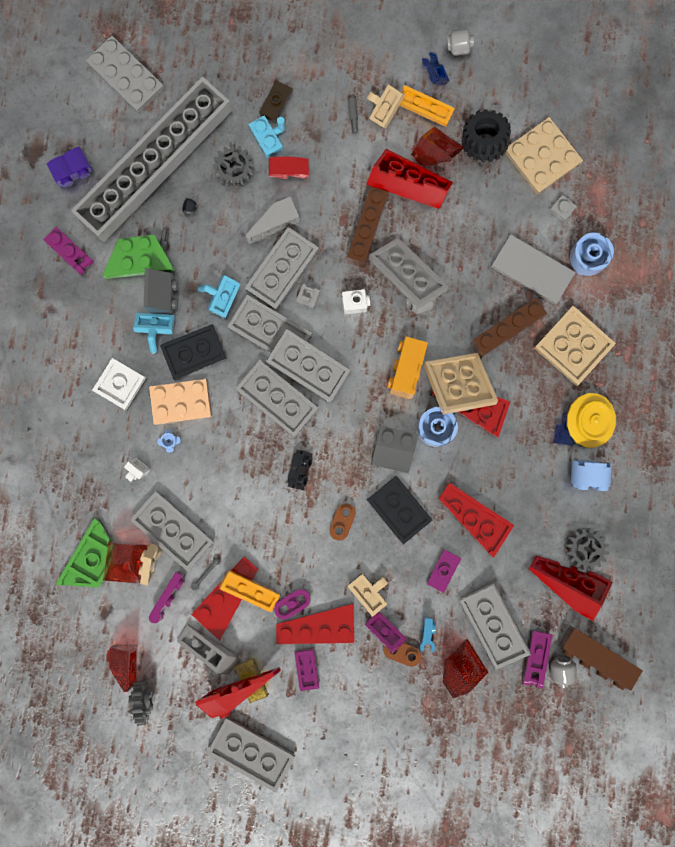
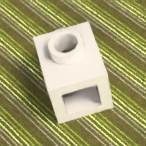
M365 289L342 292L344 315L367 312V306H370L369 295L365 294Z

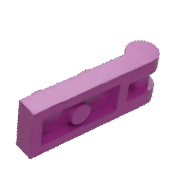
M57 227L43 239L80 275L85 272L84 270L88 265L91 266L94 263L88 255ZM82 258L83 260L77 264L76 262Z
M181 571L175 572L149 615L151 623H158L164 618L163 611L165 607H170L175 599L173 597L176 589L180 590L183 586L185 574Z
M532 630L529 649L532 653L526 659L522 685L529 686L531 684L535 685L536 688H543L552 634ZM532 671H533V672H538L537 677H532V676H531V675H532Z

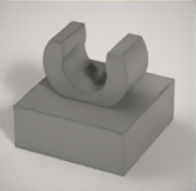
M302 284L296 303L314 309L321 291Z

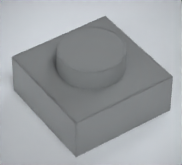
M562 195L549 211L564 223L577 206Z

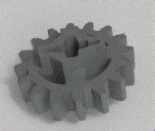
M231 145L229 150L225 146L223 153L218 151L219 158L214 157V161L217 164H213V168L216 170L215 175L219 177L221 183L226 181V186L233 183L234 187H236L238 182L244 185V179L250 180L248 174L253 175L251 168H254V163L251 162L253 159L251 155H248L247 149L242 151L241 146L234 149V146ZM241 158L245 160L246 165H244V163L241 162ZM221 167L226 170V174L223 173Z
M581 528L580 533L577 531L573 532L574 538L568 537L571 543L565 544V546L570 548V550L565 553L571 555L569 562L575 561V567L581 566L582 570H586L588 567L590 570H594V565L601 567L600 561H607L604 558V554H609L608 551H605L609 544L603 543L606 537H599V531L593 533V529L588 528L586 532L585 528ZM583 537V541H581L579 544H576L578 540ZM584 547H589L590 552L584 551ZM575 550L579 553L580 559L577 557ZM598 555L593 561H591L592 557Z
M146 680L134 682L133 692H131L128 702L130 715L133 716L136 726L148 724L149 714L153 710L152 691L147 687Z

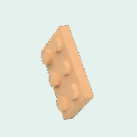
M206 379L149 387L154 425L212 417Z

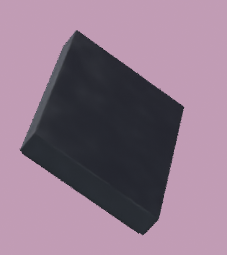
M213 324L160 345L174 381L227 360Z
M397 476L367 499L369 504L403 545L433 521Z

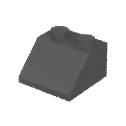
M145 268L144 308L151 314L174 315V309H177V298H174L175 291L178 290L177 279H175L172 273Z
M380 426L371 465L409 473L418 434Z

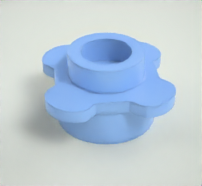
M166 430L161 438L158 439V445L166 448V451L169 453L173 452L176 444L181 442L180 437L173 435L171 430Z

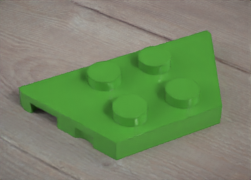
M155 235L118 239L103 272V278L112 279L145 275V268L163 272L175 271V268L169 261L166 252Z
M94 518L56 582L57 585L101 587L120 552L97 518Z

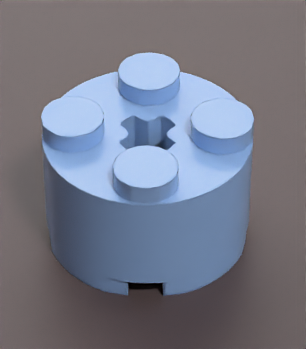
M599 233L584 235L570 251L572 267L579 275L592 276L600 273L613 258V245L607 237L605 238Z
M434 407L424 412L417 423L419 438L425 444L432 447L446 445L454 439L458 430L454 414L443 415L440 407ZM439 423V427L442 429L436 432L433 425Z
M572 460L571 484H573V487L589 490L590 486L599 491H608V488L611 487L612 463Z

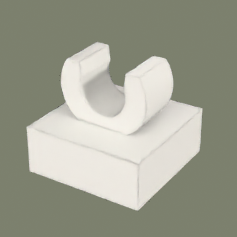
M136 457L125 465L124 468L129 471L125 478L130 482L137 478L141 479L151 469Z

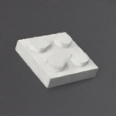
M112 358L92 391L127 410L146 377Z

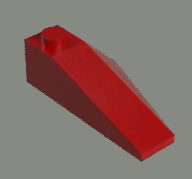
M537 555L529 567V570L574 611L594 621L613 583L595 572L588 571V573L578 571L575 566L570 568L561 566L558 561Z
M278 667L212 689L195 701L196 706L211 718L218 716L220 719L231 715L230 711L278 674L281 669Z

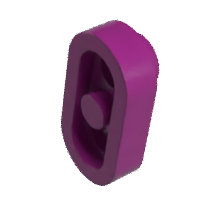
M297 589L279 600L274 607L275 615L280 619H288L305 609L311 600L309 592L305 589ZM299 595L304 596L305 600L303 602L298 601L297 597ZM286 605L288 611L282 612L281 606Z

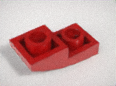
M282 156L270 157L268 159L270 177L287 179L288 176L307 179L309 176L308 158Z

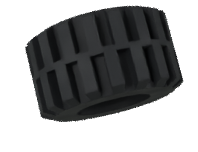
M484 109L483 112L479 110L476 111L475 115L471 114L469 119L465 121L462 136V146L464 152H467V156L469 158L473 157L474 161L481 160V163H485V161L490 163L493 162V159H500V155L503 156L509 146L511 125L508 123V119L503 117V114L500 112L497 114L496 110L488 111V109ZM490 134L493 138L485 139L478 135Z

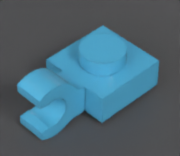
M423 616L420 650L424 651V646L430 644L431 652L434 653L435 644L431 641V636L435 634L436 622H433L432 617Z

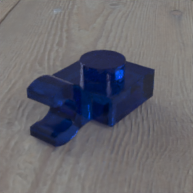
M430 52V61L428 58H423L422 63L427 67L429 78L433 84L445 85L450 81L443 65L439 64L436 53Z
M563 412L562 425L556 424L553 443L574 446V440L567 428L568 412Z

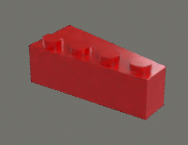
M385 149L374 164L366 185L440 209L453 182Z

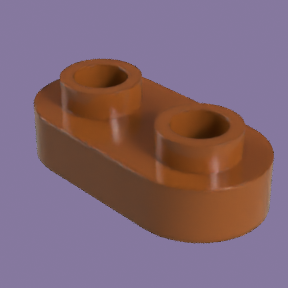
M344 503L337 508L329 530L331 537L335 540L341 541L348 536L356 515L355 508L351 504ZM348 509L350 511L349 516H343L342 511ZM337 527L343 529L342 534H336L335 530Z
M405 642L393 654L383 646L385 656L396 662L413 667L421 661L419 649ZM411 653L415 654L413 660L408 659V655Z

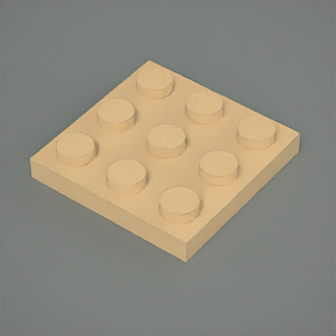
M550 117L509 145L505 153L537 195L583 161Z
M572 306L534 349L573 384L578 386L616 343L576 307Z
M478 353L425 362L426 374L443 415L497 404V396Z

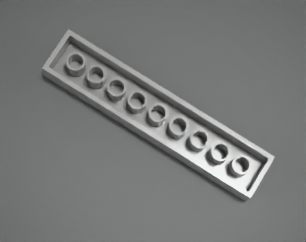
M202 76L87 193L71 212L104 243L232 111L230 101Z

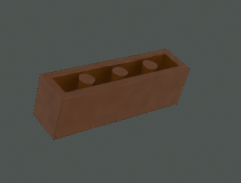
M370 186L347 255V263L365 268L389 192Z
M535 298L474 338L470 345L481 359L542 319L547 312L539 300Z
M569 626L558 645L563 648L562 653L570 658L576 656L580 659L579 663L587 669H590L591 666L597 669L596 674L606 680L607 677L613 679L614 682L612 684L621 690L627 688L631 691L643 672L642 669L572 626Z

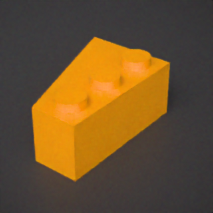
M407 336L404 341H400L397 352H401L399 360L395 359L392 370L396 372L394 378L390 377L387 387L390 388L389 394L410 400L413 398L428 342Z

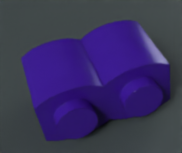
M81 147L73 148L64 155L58 156L47 163L56 184L60 188L71 186L76 179L87 178L93 171Z

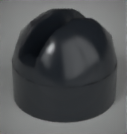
M186 198L183 203L182 212L187 214L195 213L197 211V203L193 199Z

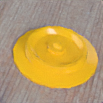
M586 393L579 396L571 404L567 414V428L573 440L585 448H597L605 444L612 437L616 427V414L609 400L598 393Z

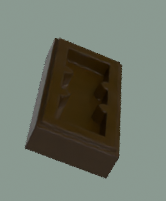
M276 80L259 111L260 115H265L266 118L277 122V118L283 111L293 92V88Z

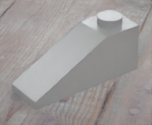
M291 196L288 198L281 197L270 206L245 235L248 244L300 223V218Z
M186 625L177 640L180 645L219 674L229 675L239 659L227 648L190 625Z

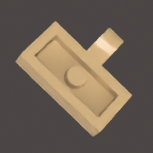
M389 84L381 97L370 91L367 99L375 103L376 107L369 119L386 129L405 94Z
M149 544L147 550H144L141 555L140 561L143 563L139 570V575H141L140 584L148 586L154 574L156 561L161 556L162 551L160 547L158 548V545Z
M362 573L348 585V588L372 617L387 605V602L378 592L388 584L383 576L372 585Z

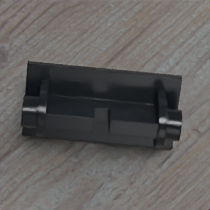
M296 450V453L293 454L291 466L297 467V470L289 471L288 487L304 491V487L308 482V471L313 461L312 453Z

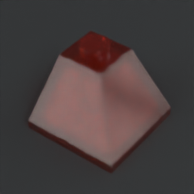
M433 127L421 136L411 156L418 163L425 166L450 162L463 151V146L436 127Z
M108 541L103 581L140 583L141 575H139V570L143 563L140 559L143 551L147 550L148 545Z
M468 639L464 640L445 659L442 682L453 699L470 693L489 673Z
M113 645L107 650L106 661L109 662V669L123 692H128L133 688L137 677V645Z

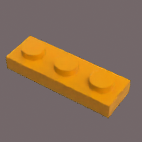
M404 85L401 92L405 94V97L399 106L447 127L454 112V107Z
M227 570L219 585V589L269 612H272L280 597L278 592L231 570Z

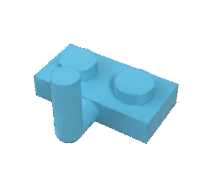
M265 115L248 124L267 158L283 150V146L276 136L286 129L283 117L277 118L278 126L273 129Z
M222 275L217 288L205 284L199 285L198 291L213 295L207 310L222 318H226L240 283Z
M136 313L133 326L134 332L148 333L147 339L151 353L158 351L155 339L156 333H173L175 316Z

